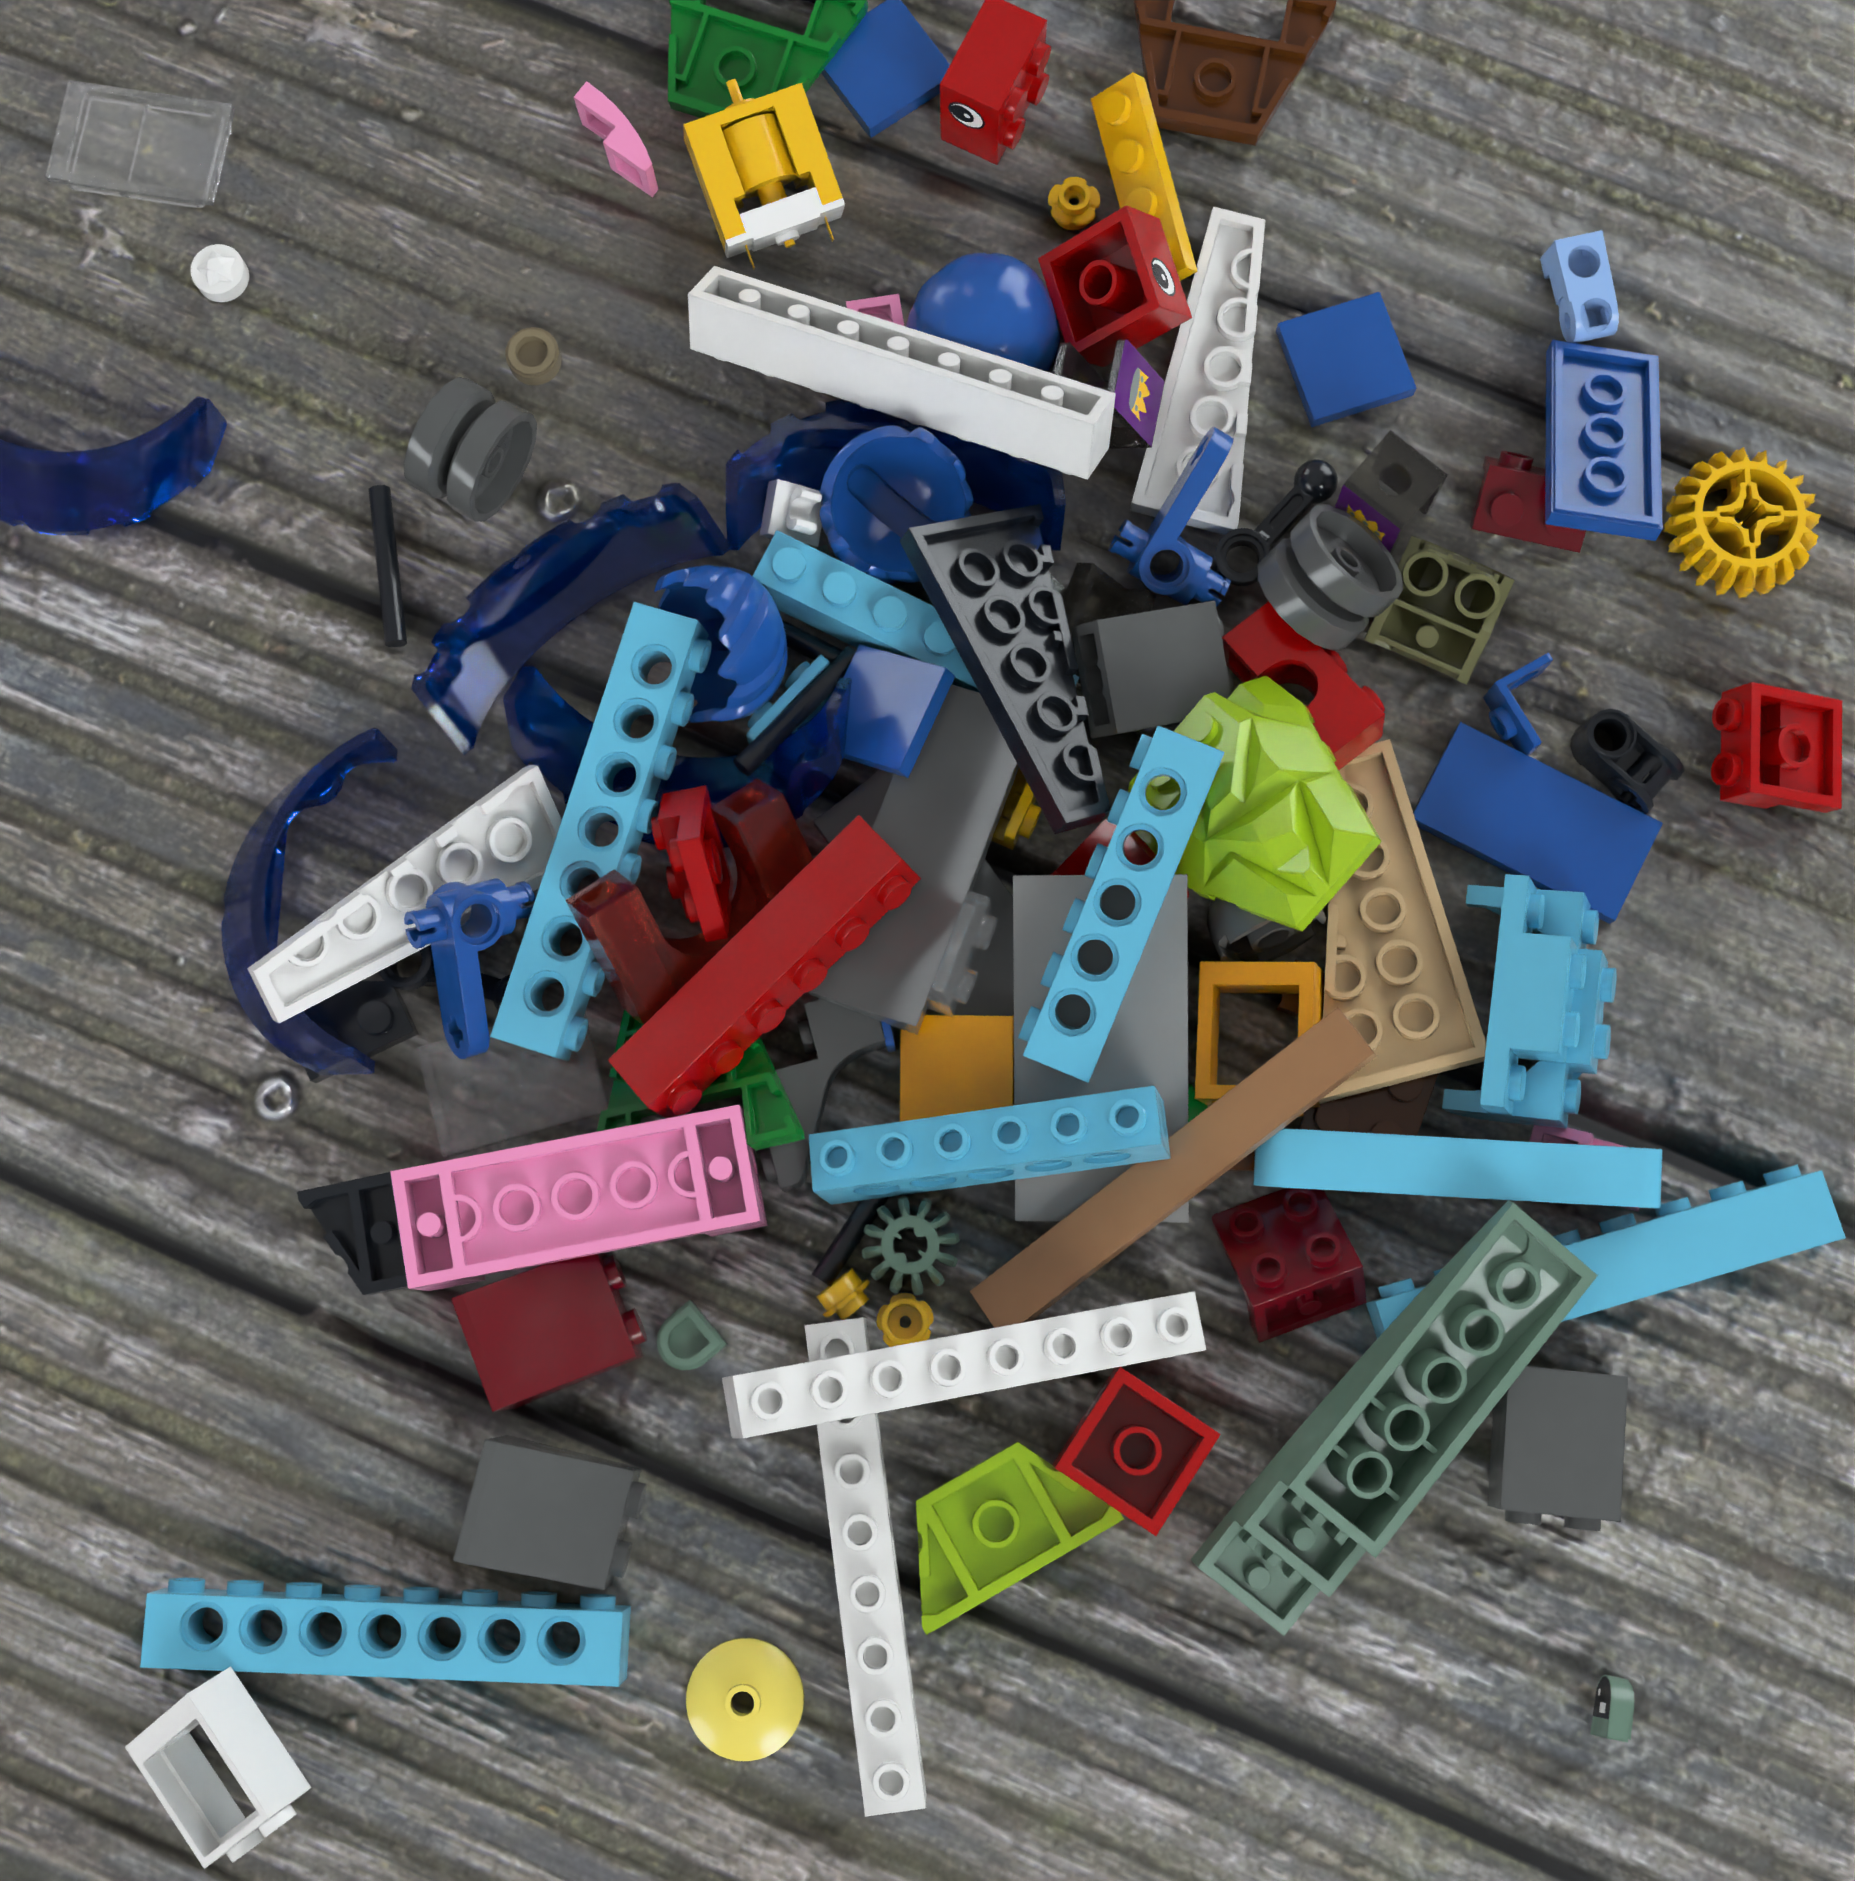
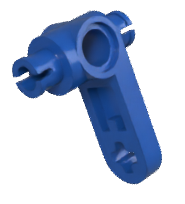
M1214 426L1199 443L1147 532L1133 525L1128 519H1125L1118 531H1120V536L1126 538L1129 542L1114 535L1108 551L1111 553H1116L1130 561L1127 568L1128 574L1142 581L1151 591L1167 595L1184 606L1194 598L1201 603L1215 601L1217 607L1222 600L1218 598L1219 594L1210 590V588L1225 596L1231 580L1210 569L1213 560L1211 556L1190 545L1180 536L1224 463L1233 444V437ZM1173 550L1180 555L1179 564L1173 572L1161 575L1150 569L1151 559L1157 552Z
M497 878L471 885L461 882H449L440 886L428 897L426 909L409 911L404 916V924L410 925L415 923L416 927L405 929L411 945L419 949L431 944L443 1030L450 1049L459 1059L483 1054L489 1048V1029L478 951L492 946L500 936L511 934L515 929L516 920L528 919L530 917L534 904L525 906L524 903L535 901V895L530 885L525 881L506 887ZM469 906H471L470 917L467 920V922L461 926V916L463 912Z

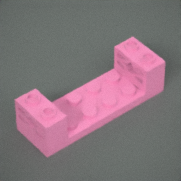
M740 1105L390 1171L408 1289L433 1291L484 1281L486 1280V1275L698 1234H706L713 1237L768 1226L755 1152L752 1147L747 1145L744 1109Z

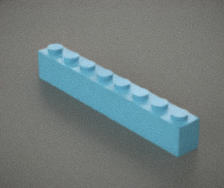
M1797 1164L1763 1174L1766 1185L1746 1191L1742 1180L1708 1190L1712 1200L1710 1202L1691 1207L1688 1197L1662 1203L1660 1208H1654L1657 1217L1636 1223L1633 1213L1598 1222L1602 1233L1584 1239L1580 1238L1578 1229L1553 1235L1557 1241L1598 1275L1562 1322L1845 1239L1846 1237L1822 1170L1801 1174ZM1443 1268L1433 1271L1434 1276H1436ZM1412 1278L1378 1287L1381 1298L1366 1303L1377 1339L1427 1285L1415 1288Z

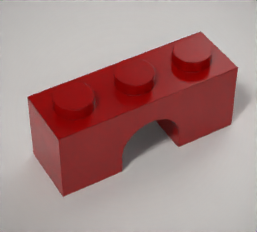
M1269 601L1222 637L1226 665L1242 683L1267 675L1278 685L1285 683L1298 684L1312 693L1314 699L1306 707L1315 720L1313 725L1321 740L1330 747L1337 761L1334 763L1338 770L1342 769L1383 736L1385 708L1378 695L1368 686L1364 685L1360 688L1348 676L1346 664L1335 650L1323 649L1321 646L1315 645L1298 634L1278 615Z

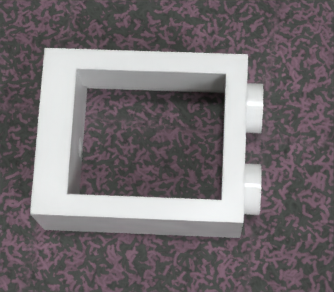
M231 1666L187 1693L125 1746L204 1869L225 1854L234 1863L264 1840L263 1836L266 1838L297 1814L291 1803L311 1788ZM197 1725H201L256 1810L247 1818H245L189 1733Z

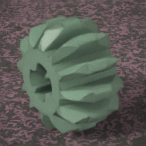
M900 1197L898 1199V1206L902 1217L894 1219L889 1209L881 1206L877 1209V1213L888 1225L885 1231L874 1225L865 1226L864 1233L871 1238L881 1240V1246H870L862 1249V1256L864 1259L884 1257L885 1261L876 1266L871 1272V1276L875 1280L883 1278L891 1269L896 1271L890 1283L891 1292L899 1293L906 1275L911 1276L914 1295H922L924 1287L920 1274L927 1272L932 1282L937 1286H941L945 1280L942 1274L933 1267L936 1261L948 1267H956L958 1259L951 1254L940 1252V1246H952L959 1243V1234L948 1233L938 1236L936 1231L947 1225L951 1217L947 1212H943L929 1223L926 1219L931 1211V1200L924 1198L919 1205L917 1216L910 1215L908 1198ZM908 1230H914L917 1239L927 1240L926 1253L919 1250L918 1253L922 1258L915 1262H908L904 1253H895L896 1240L903 1242L900 1234Z

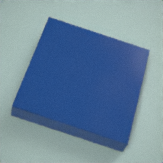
M886 0L866 13L821 74L871 139L940 94V83L950 63L901 0Z
M1380 292L1283 321L1277 325L1276 334L1311 428L1411 397L1416 391V385Z
M859 644L813 741V745L822 752L909 778L955 675L946 667Z

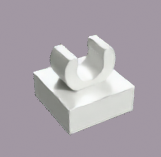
M780 479L769 481L759 536L772 539L776 530L813 548L818 547L822 527L819 517L822 500L820 491Z

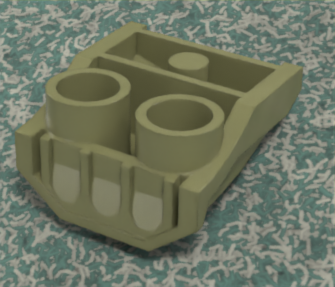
M1411 535L1398 564V569L1402 575L1403 591L1385 611L1373 618L1364 640L1431 667L1467 685L1515 580L1483 564Z

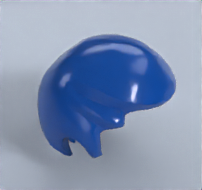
M971 253L958 257L946 264L926 281L918 291L906 323L908 328L1047 372L1055 360L1061 338L1054 306L1043 280L1023 261L999 253Z
M884 426L856 436L833 458L821 485L820 493L822 494L819 517L829 544L840 561L893 586L898 582L914 583L920 581L900 543V539L908 528L970 517L969 509L973 505L974 498L971 488L966 481V472L962 462L934 434L922 427H918L910 432L900 426Z
M713 565L694 566L660 577L655 585L654 592L661 589L666 590L659 602L658 609L698 620L709 634L707 640L711 641V654L708 664L703 673L696 672L690 690L698 704L693 707L689 721L691 723L729 721L745 718L758 711L772 698L781 685L788 659L784 624L778 607L769 591L749 573L731 567Z

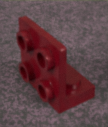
M1284 1188L1212 1216L1213 1227L1245 1293L1250 1325L1259 1343L1367 1303L1363 1265L1324 1190Z

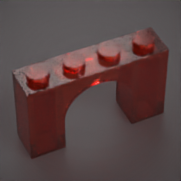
M758 778L710 808L731 850L737 868V884L731 902L728 938L705 942L703 932L682 939L663 937L639 888L615 869L565 900L621 1006L642 1025L813 860L783 793Z

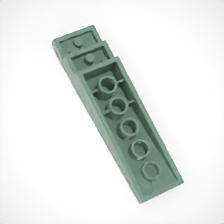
M1508 1200L1427 1284L1345 1374L1275 1455L1190 1560L1200 1570L1285 1636L1320 1590L1330 1598L1366 1551L1375 1558L1378 1556L1598 1275L1514 1202Z

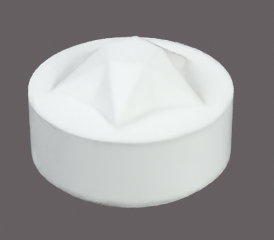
M215 244L205 247L194 257L191 264V277L194 284L206 298L215 302H228L239 297L246 289L249 282V270L235 249L227 245Z

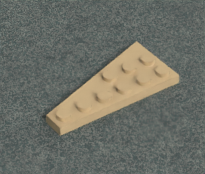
M1390 739L1372 744L1339 770L1344 781L1355 792L1382 842L1328 902L1323 1018L1339 1007L1377 1057L1323 1097L1319 1104L1484 1062L1486 1040Z

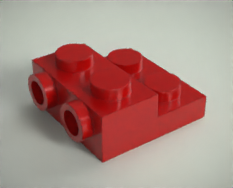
M1755 682L1722 692L1721 699L1716 703L1712 713L1713 725L1717 730L1721 731V753L1716 756L1711 767L1712 780L1715 784L1720 785V801L1763 809L1785 805L1823 813L1842 809V700Z
M707 786L664 793L661 797L659 814L652 817L651 824L657 849L659 851L666 849L671 866L666 867L670 895L673 900L681 898L686 918H689L691 923L700 922L705 942L726 939L729 933L734 883Z

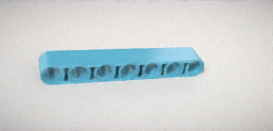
M1283 1128L1255 1150L1253 1185L1660 1208L1662 1149Z

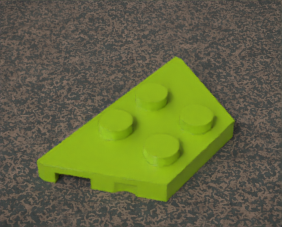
M1018 1441L916 1499L921 1618L925 1634L928 1635L1123 1521L1122 1514L1055 1469L1052 1464Z

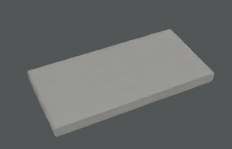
M1175 874L1089 1083L1023 1056L1028 1042L1018 1037L1030 1007L1033 1006L1040 1010L1043 1007L1050 988L1040 984L1053 952L1064 955L1072 936L1071 933L1062 930L1075 898L1086 902L1094 879L1085 875L1013 876L1014 1105L1155 1086L1164 1101L1169 1138L1188 1123L1187 874ZM1113 885L1102 896V908L1109 917L1124 919L1132 914L1135 908V897L1129 888L1123 885ZM1089 940L1080 950V961L1086 970L1092 973H1102L1110 968L1113 954L1105 942ZM1070 994L1062 997L1059 1001L1058 1015L1065 1024L1078 1027L1084 1025L1089 1020L1090 1007L1083 997ZM1134 1164L1015 1180V1221H1061ZM1189 1201L1162 1222L1189 1223Z

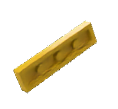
M1132 72L1091 98L1120 209L1127 205L1160 219L1179 279L1182 281L1198 271L1144 77Z

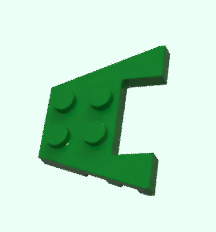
M669 0L671 5V34H669L668 49L669 105L673 110L698 118L725 110L726 107L733 104L726 82L731 79L737 80L743 100L748 98L756 99L802 83L806 93L864 18L868 10V1L816 0L805 33L800 35L705 5L707 0Z
M674 995L625 1007L615 1052ZM760 1037L744 1051L742 1060L734 1069L721 1074L702 1092V1097L697 1104L742 1095L747 1145L755 1150L805 1139L804 1130ZM611 1065L609 1077L614 1082L608 1109L601 1111L597 1132L640 1124L641 1118L658 1114L647 1108Z

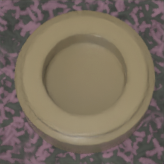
M536 327L525 328L515 333L507 343L505 350L506 361L512 374L520 382L527 385H542L552 380L559 372L562 364V355L555 338L548 331Z

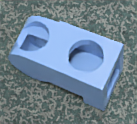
M1600 230L1555 240L1542 255L1540 261L1544 278H1550L1555 303L1559 307L1560 327L1566 342L1579 343L1615 335L1619 323V313L1603 231Z

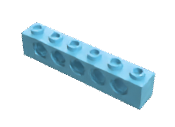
M1157 726L1153 738L1142 734L1129 767L1139 770L1131 792L1123 789L1119 790L1107 822L1117 825L1109 846L1097 844L1085 872L1086 877L1094 879L1086 902L1075 898L1062 930L1072 934L1064 955L1053 952L1040 984L1050 988L1041 1010L1033 1006L1030 1007L1018 1038L1028 1042L1023 1056L1089 1083L1222 761L1223 751L1161 726ZM1161 776L1174 779L1181 789L1179 801L1175 806L1167 810L1153 808L1146 799L1147 786L1153 779ZM1135 831H1147L1157 840V855L1148 864H1133L1125 856V840ZM1123 885L1132 891L1135 897V908L1129 917L1114 919L1104 912L1102 896L1109 887ZM1100 940L1110 947L1113 961L1108 970L1102 973H1092L1083 967L1080 961V950L1087 941ZM1075 994L1087 1001L1090 1007V1017L1084 1025L1072 1027L1060 1019L1058 1004L1062 997Z
M1155 1086L809 1134L812 1189L815 1194L831 1205L1171 1159L1164 1101Z

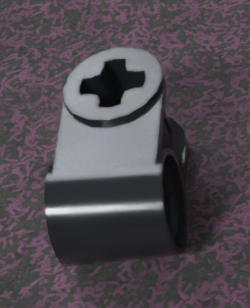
M1606 709L1598 712L1578 727L1571 737L1570 747L1576 761L1602 782L1618 801L1644 814H1647L1653 808L1654 803L1652 799L1668 781L1678 780L1685 771L1680 759L1671 750L1655 741L1629 715L1620 710ZM1595 728L1602 729L1609 734L1613 742L1612 751L1602 749L1595 742ZM1649 773L1647 778L1642 782L1643 778Z

